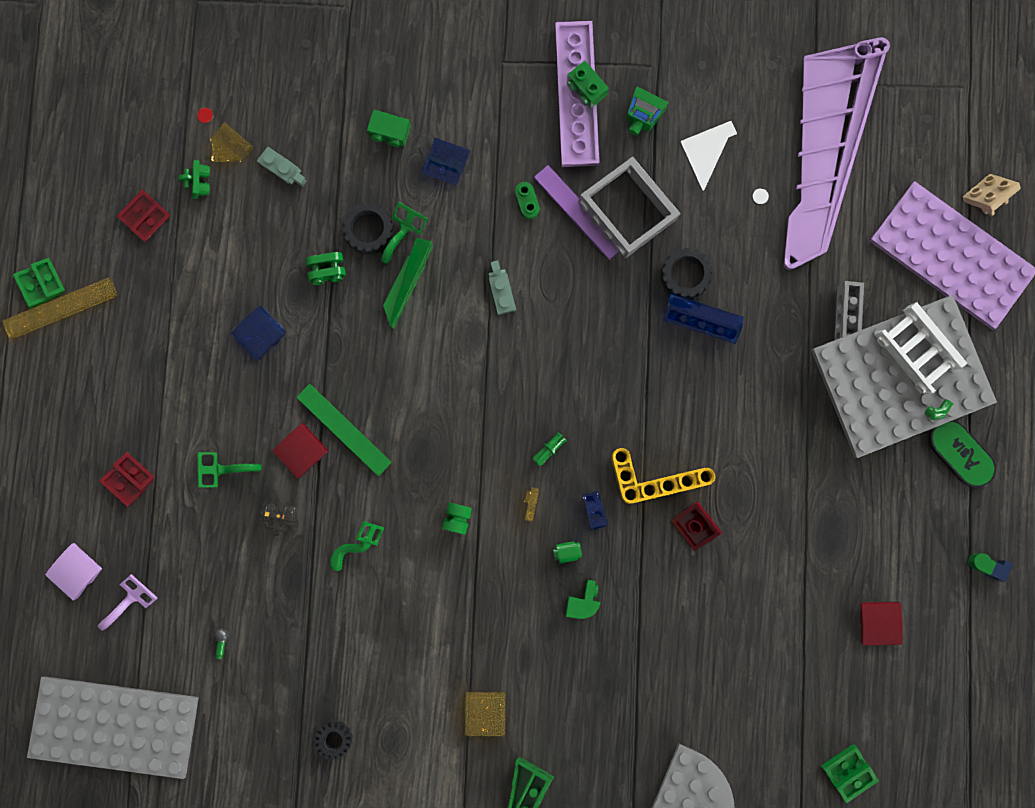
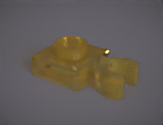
M532 487L531 491L526 493L525 502H528L525 520L533 522L539 488Z

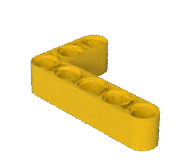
M619 448L611 456L620 497L627 504L707 486L715 480V473L712 469L702 468L637 484L629 451ZM618 452L625 454L626 459L624 462L616 460ZM622 471L629 472V481L621 479L620 474ZM702 472L709 474L708 482L701 480L700 475ZM684 476L689 477L691 480L689 487L682 484ZM664 481L671 482L672 489L670 491L664 490ZM646 485L653 487L654 492L651 496L646 495L644 492ZM629 489L635 493L633 500H628L625 497V492Z

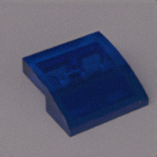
M434 138L422 173L457 185L471 150Z
M258 306L231 334L256 360H260L271 346H275L286 334V331L262 306Z

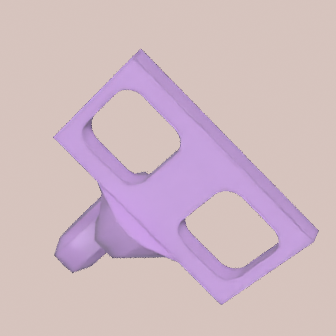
M131 574L120 584L128 592L126 598L99 623L98 628L102 631L109 627L131 603L138 601L147 608L157 597ZM131 580L137 585V588L132 590L125 582ZM146 593L152 601L146 603L140 595Z

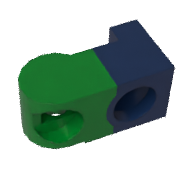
M974 553L968 559V564L973 570L1001 582H1006L1013 565L1005 560L995 562L987 554Z

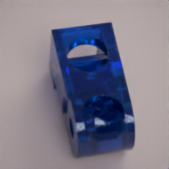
M598 491L582 495L590 531L607 527L608 522Z

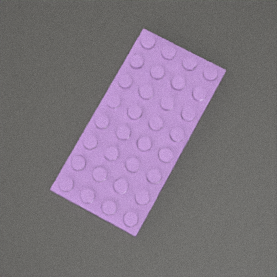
M915 181L870 239L872 244L944 296L953 295L958 306L991 330H995L1035 275L1034 266Z

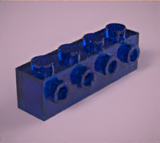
M674 294L670 295L663 316V321L736 344L742 331L744 319L743 316Z

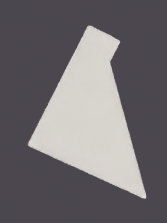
M732 121L681 141L703 191L728 137L737 134Z

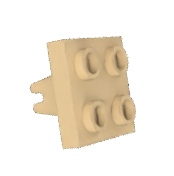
M989 174L963 196V200L965 203L981 208L984 214L989 213L990 216H993L995 214L994 210L1002 204L1006 205L1009 202L1008 199L1019 191L1021 187L1019 182Z

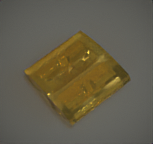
M466 692L465 736H505V693Z

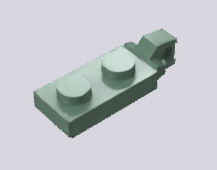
M267 147L257 160L261 166L288 184H292L295 181L303 187L307 182L305 177L300 174L301 170L270 147Z
M498 260L491 262L493 272L489 273V282L497 314L516 311L508 275L505 269L500 270Z

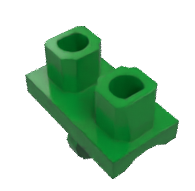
M199 160L193 161L192 175H190V169H184V174L178 176V180L184 183V188L189 189L190 183H192V198L198 199V195H209L210 188L209 183L199 182V177L209 178L210 166L199 164Z

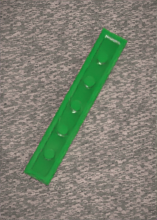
M311 384L297 396L377 476H380L392 464L374 444Z

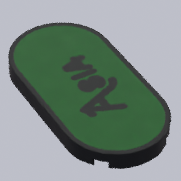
M952 420L931 429L929 435L931 449L964 485L983 487L994 479L996 474L994 459L961 423Z

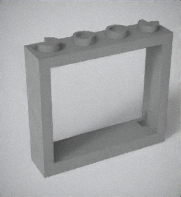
M631 157L582 193L578 201L582 206V210L590 215L593 224L600 227L604 237L614 244L616 252H620L625 259L674 223L680 215V212L634 157ZM625 171L665 217L664 220L630 245L590 198Z

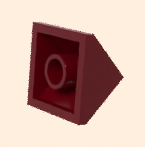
M693 502L671 520L694 551L722 534L721 530L699 502Z

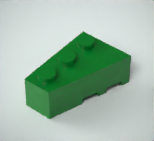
M518 757L515 763L508 808H539L554 776L527 760Z

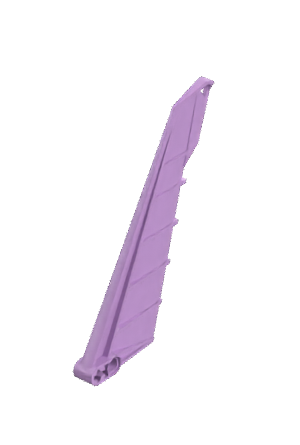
M885 38L870 39L854 45L804 56L803 119L800 120V124H802V152L798 153V157L802 156L801 184L796 186V189H801V202L788 217L784 268L787 270H793L826 253L883 62L890 48L889 41ZM855 64H861L860 73L853 76ZM857 82L852 108L847 109L851 83ZM845 115H850L845 140L843 143H840ZM843 148L837 176L834 177L839 149ZM833 182H835L831 203H829ZM790 256H792L797 262L791 264Z

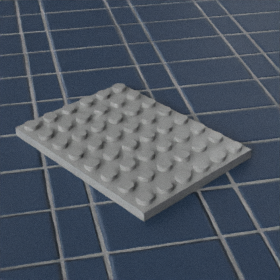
M953 295L921 307L967 362L961 369L952 370L949 368L931 384L936 390L934 393L926 395L920 393L915 388V383L887 349L878 343L877 337L874 335L884 329L887 332L892 330L906 318L905 313L811 349L854 458L862 457L997 403ZM911 323L893 340L901 348L918 333L919 329L914 323ZM924 338L908 351L906 355L914 363L931 348V344ZM936 353L918 370L926 378L944 363L943 358ZM945 399L953 403V406L943 419L931 420L930 417L925 415L928 407L939 408Z

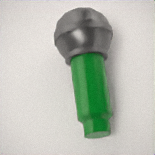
M223 628L215 633L217 639V659H222L225 642L229 637L228 630Z

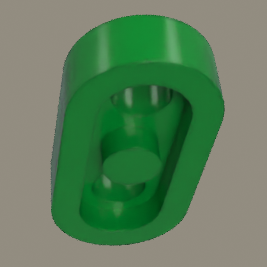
M521 182L515 189L521 214L526 219H534L538 216L540 210L534 188L528 182ZM525 188L528 192L522 193L521 190ZM533 206L534 209L532 211L527 210V207Z

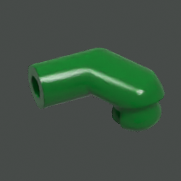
M945 399L939 408L928 407L925 415L930 417L931 420L943 419L953 406V403Z

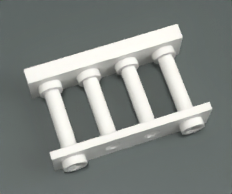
M916 302L903 310L906 318L892 330L887 332L884 329L874 335L877 337L878 343L887 349L915 383V388L920 393L926 395L936 391L931 384L949 368L952 370L961 369L967 362ZM911 323H914L919 329L918 333L900 348L893 338ZM926 338L931 344V348L913 363L906 353L922 339ZM938 353L943 358L944 363L925 378L918 369Z

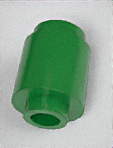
M572 541L556 544V548L553 549L555 561L559 560V564L577 561L578 558H582L579 542L575 543Z

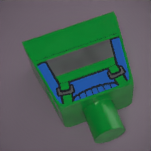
M636 87L626 121L631 123L628 129L629 133L638 136L641 129L649 132L666 111L668 102Z

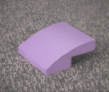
M73 543L61 554L45 575L74 601L81 595L86 586L94 581L102 568Z

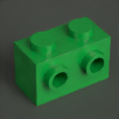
M583 61L568 73L567 85L571 91H575L579 95L583 105H587L591 109L608 96L609 87L586 61Z
M373 110L367 132L369 137L376 142L385 141L394 147H405L411 124L409 119Z

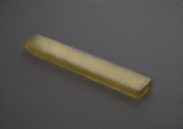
M106 278L5 319L3 324L8 337L13 339L118 295L111 278Z

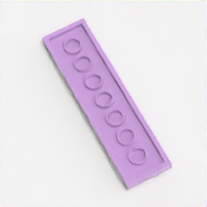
M592 21L556 22L562 167L599 166L597 105L591 109L587 105H583L579 95L575 91H571L567 85L568 73L583 61H586L595 71Z

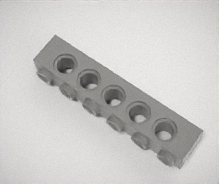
M844 281L837 286L835 340L862 330L864 283Z

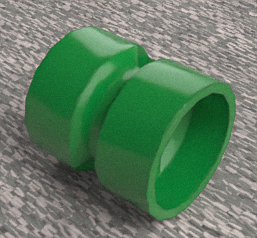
M448 502L446 509L448 517L444 518L441 529L466 535L469 525L466 521L470 519L473 508Z

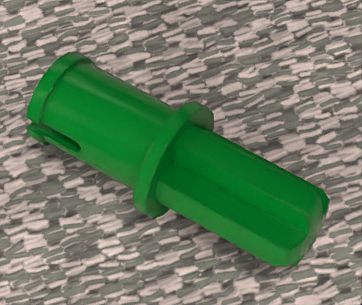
M557 432L547 444L545 443L544 447L533 457L534 463L541 466L551 455H555V451L567 441L564 437L562 438L563 435Z

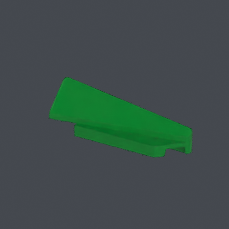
M415 239L411 255L407 257L383 305L392 329L395 328L426 266L425 263L433 249V244L429 240Z

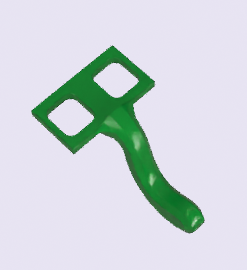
M398 202L392 216L393 220L400 223V230L390 240L383 252L381 262L385 264L390 262L393 251L407 233L412 230L421 235L428 220L427 217L401 202ZM399 207L407 211L405 220H401L396 216ZM415 216L424 221L420 230L412 225Z
M197 453L198 488L218 487V476L221 474L259 472L262 470V465L223 466L217 463V453ZM202 455H212L213 465L203 466ZM212 474L213 485H203L202 475Z
M363 521L356 537L361 542L359 544H344L338 547L331 556L330 567L332 570L340 571L342 569L343 557L346 553H362L372 544L377 546L384 527ZM367 525L369 526V529L366 533V536L362 538V532L364 530V527ZM379 529L376 540L372 541L375 530Z

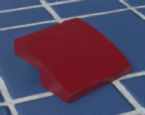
M143 189L117 215L144 242L171 216Z
M302 423L273 449V452L299 479L314 464L320 461L328 452V449Z
M126 452L113 464V468L99 482L128 508L155 479V476Z
M860 603L859 621L862 624V645H902L903 622L901 603Z

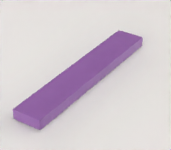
M549 165L534 177V180L608 260L618 253L615 250L614 244L604 237L600 227L593 224L590 215L582 210V206L578 202L579 198Z

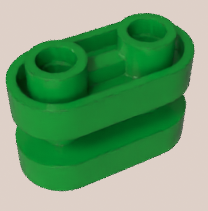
M332 252L305 258L306 267L312 268V271L307 273L308 282H312L313 285L324 284V281L328 280L332 282L342 281L343 277L346 276L345 268L339 267L338 264L344 261L343 254L341 252ZM331 265V268L320 270V267Z

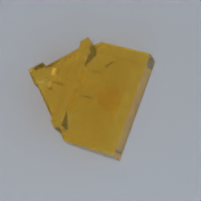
M226 122L222 124L213 137H210V141H212L213 155L211 156L213 162L242 161L254 148Z

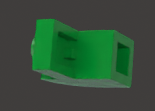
M587 579L584 598L568 596L566 617L585 619L596 613L600 606V601L593 600V597H597L598 585H595L596 581Z

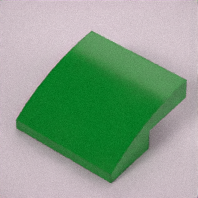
M50 258L32 263L30 268L13 274L29 309L37 307L65 292Z
M854 744L821 765L845 803H848L879 782L871 767L866 763Z

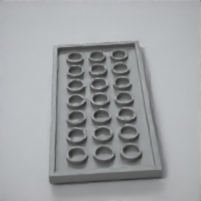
M41 677L27 758L184 779L187 774L199 697L53 677Z

